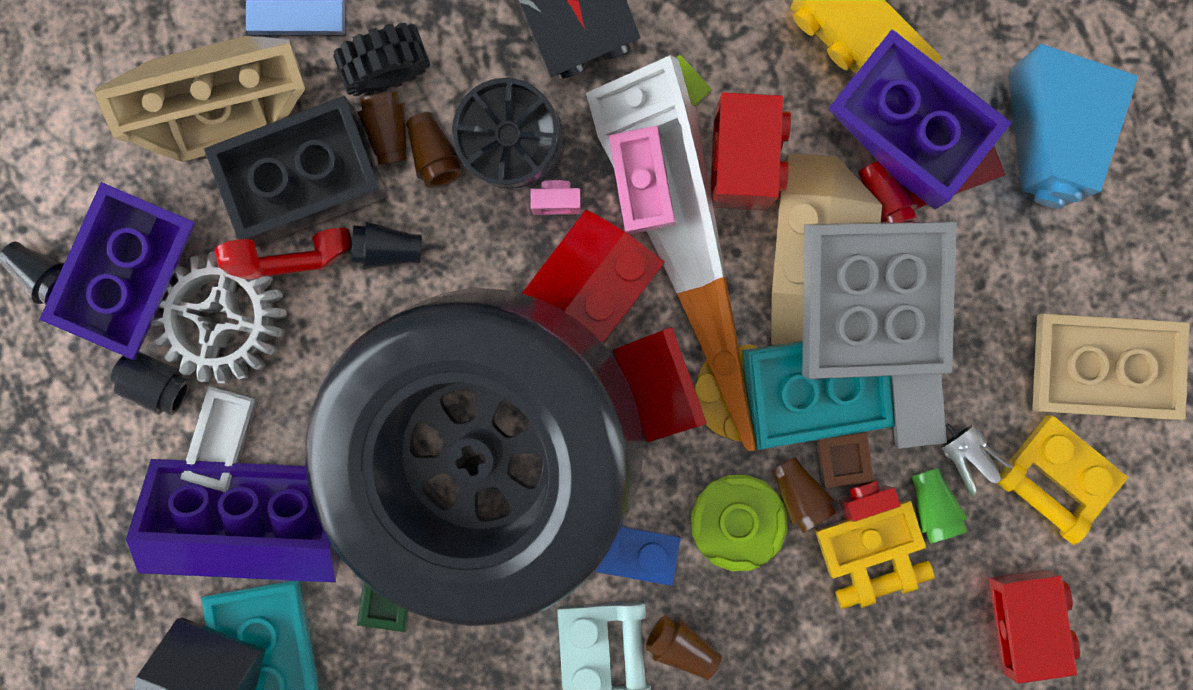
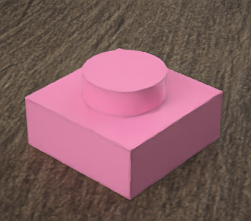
M569 181L541 182V189H530L531 211L533 215L581 214L580 188H570Z

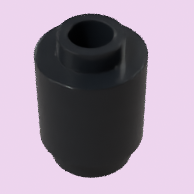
M140 351L136 360L122 356L115 364L110 376V381L115 383V395L156 414H161L162 412L169 415L175 414L184 402L190 387V380L182 377V373L178 369Z

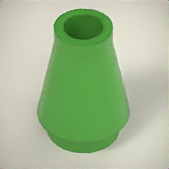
M940 468L911 477L915 486L921 533H926L929 544L968 532L964 520L968 518L943 479Z

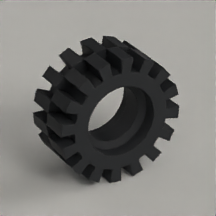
M399 23L395 27L393 24H388L380 30H377V28L370 29L368 34H358L352 37L353 41H345L340 44L341 48H336L333 54L346 92L349 95L353 94V96H360L363 93L364 96L372 95L375 91H379V93L387 91V88L392 86L395 88L403 85L402 82H410L416 79L415 75H422L426 72L425 69L430 67V61L418 29L412 23L409 25L407 23Z

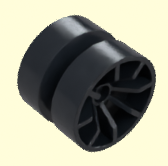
M496 78L483 82L473 88L462 99L454 115L452 138L460 161L472 174L495 187L513 191L535 187L551 176L561 161L565 147V133L561 119L546 96L536 87L525 81L514 78Z

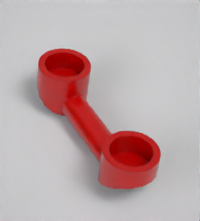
M340 227L327 229L315 234L311 238L314 251L258 257L255 242L251 239L228 241L218 245L214 251L218 266L227 274L242 279H259L274 275L325 270L351 250L352 238L348 228Z

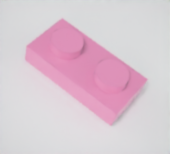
M658 126L608 135L625 232L634 234L675 226L674 210Z

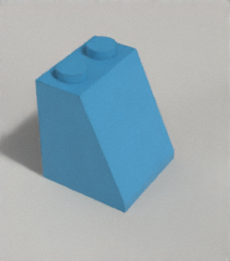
M1040 44L1012 66L1008 80L1021 191L1036 195L1034 201L1038 204L1056 209H1062L1064 205L1067 206L1074 202H1080L1084 198L1101 192L1138 75L1044 44Z

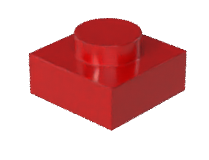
M877 480L850 487L851 496L839 500L845 519L852 522L901 507L895 488L887 485L879 486Z

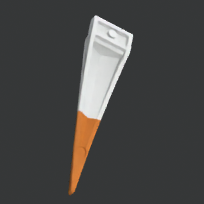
M670 55L586 93L598 138L613 167L608 135L658 126L676 225L649 230L647 233L659 257L665 261L663 266L698 338L743 445L748 451H755L756 442L696 108L691 105L679 60Z

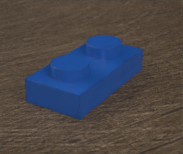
M622 525L611 549L594 572L672 586L681 537L679 535Z

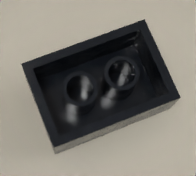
M345 96L204 148L237 239H251L255 242L256 247L388 197L355 107Z

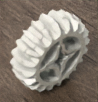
M215 252L209 253L207 265L199 256L190 257L191 272L177 265L174 275L178 282L176 284L173 282L169 283L166 290L169 293L167 299H162L159 308L164 309L163 317H154L151 324L152 326L165 328V332L158 335L154 340L157 345L166 346L172 344V347L166 352L164 357L167 362L174 363L182 359L179 372L183 375H190L197 369L198 381L209 382L214 374L217 382L220 384L229 383L231 371L237 379L244 380L248 378L246 362L256 370L263 369L265 364L259 352L262 351L269 355H275L278 349L275 345L268 342L270 335L284 337L285 334L284 329L273 326V319H283L287 316L286 310L272 308L271 306L272 303L279 301L283 297L282 292L276 289L265 292L273 281V277L242 279L227 274L218 266ZM219 279L218 287H212L209 297L204 302L199 304L189 303L194 293L200 287ZM237 283L247 291L252 300L255 314L254 319L245 316L239 309V293L235 292ZM200 312L227 313V318L238 320L239 323L211 322L212 318L202 316ZM185 317L193 320L198 325L200 331L198 343L202 344L201 351L194 346L187 334ZM239 331L251 333L244 345L228 356L218 358L220 349L226 348L229 338L234 333Z

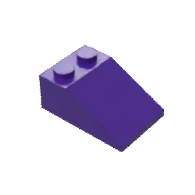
M891 29L828 108L838 121L897 181L934 210L948 203L1012 123L893 29Z

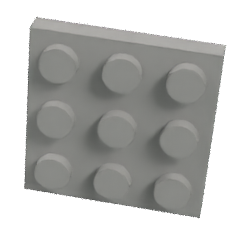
M957 222L804 224L802 376L808 379L952 373Z

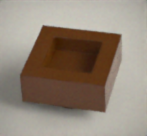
M867 432L816 440L821 480L824 488L874 481Z

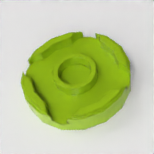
M727 474L709 482L697 495L690 513L691 534L698 550L712 564L729 571H751L768 562L770 558H773L780 551L787 534V511L779 495L765 481L747 474Z

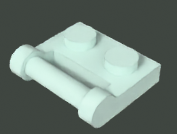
M635 601L558 607L563 690H651V686L647 685L645 680L641 622L642 619L646 618L644 602ZM607 621H622L626 685L612 686Z

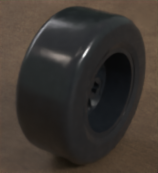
M486 288L457 290L425 299L381 321L355 340L333 365L320 387L308 422L305 444V467L313 507L327 538L344 563L373 591L391 603L431 620L466 626L496 625L530 617L555 605L581 586L599 567L611 549L633 505L639 486L643 459L642 429L634 396L620 366L603 343L577 319L543 300L522 293ZM470 389L476 396V416L474 419L458 422L444 405L443 397L445 394L456 390ZM509 400L520 409L530 421L529 428L512 436L505 434L494 421L501 402ZM418 423H426L442 434L444 441L441 454L421 456L415 453L413 438ZM471 448L476 454L483 453L485 459L482 461L479 455L471 456L469 449ZM534 453L542 458V471L538 485L528 486L511 474L510 465L513 455ZM441 473L448 474L459 485V493L454 504L452 505L440 496L430 485L428 479ZM490 487L499 489L510 505V513L494 518L481 517L478 512V491Z

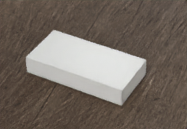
M208 386L186 458L187 464H195L196 461L225 462L224 466H232L233 463H239L258 399L219 387ZM184 471L180 479L226 492L229 489L232 475L230 473H222L220 480L192 473V471Z

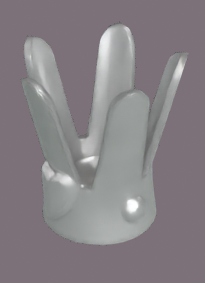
M950 424L946 425L953 436L947 440V443L941 446V449L944 450L947 458H951L955 462L972 497L977 494L976 481L965 457L993 483H997L1001 479L999 467L986 451L1006 467H1014L986 445L987 441L978 429H974L973 425L964 428L958 433Z

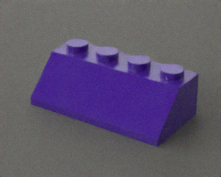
M150 460L126 537V542L138 573L336 583L340 556L327 538L313 507L305 466L233 463L232 466H224L225 462L196 461L195 464H187L186 460ZM184 471H192V473L220 480L222 473H230L232 475L229 489L226 492L180 479Z

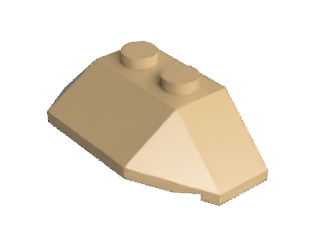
M242 36L151 59L95 88L94 94L113 138L124 142L130 141L149 151L183 162L206 156L204 151L206 147L288 117L297 100L303 94L306 85L290 39Z
M788 154V184L786 191H781L772 284L771 345L803 341L804 224L881 223L882 204L837 156Z

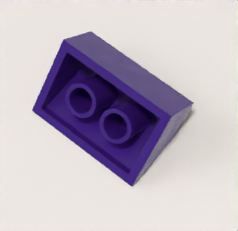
M101 182L39 320L127 358L136 360L196 223Z

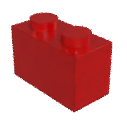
M1045 569L990 577L989 582L1003 674L1017 684L1076 676L1075 660L1080 658V644L1074 630H1070L1068 611L1072 610L1073 599L1070 587L1066 581H1063L1062 575Z

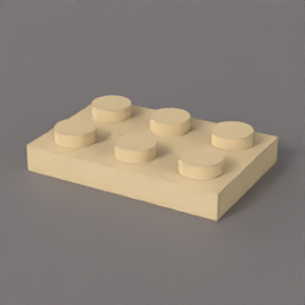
M1057 314L1037 315L1032 411L1186 420L1190 322Z

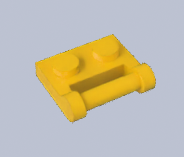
M1046 415L1010 459L1009 463L1014 467L1008 468L1005 466L999 473L1001 479L997 484L1007 492L1015 491L1061 529L1060 535L1070 544L1075 545L1088 534L1092 527V522L1129 477L1056 417ZM1031 465L1080 504L1073 514L1026 476L1027 470Z

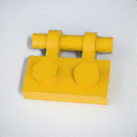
M900 501L901 507L852 522L846 519L815 529L830 577L834 579L850 574L852 580L851 586L835 591L841 609L856 604L863 608L875 604L878 597L899 590L906 594L918 590V584L935 579L932 566L928 560L911 565L908 556L910 553L926 548L911 501ZM891 560L894 572L869 579L867 567Z

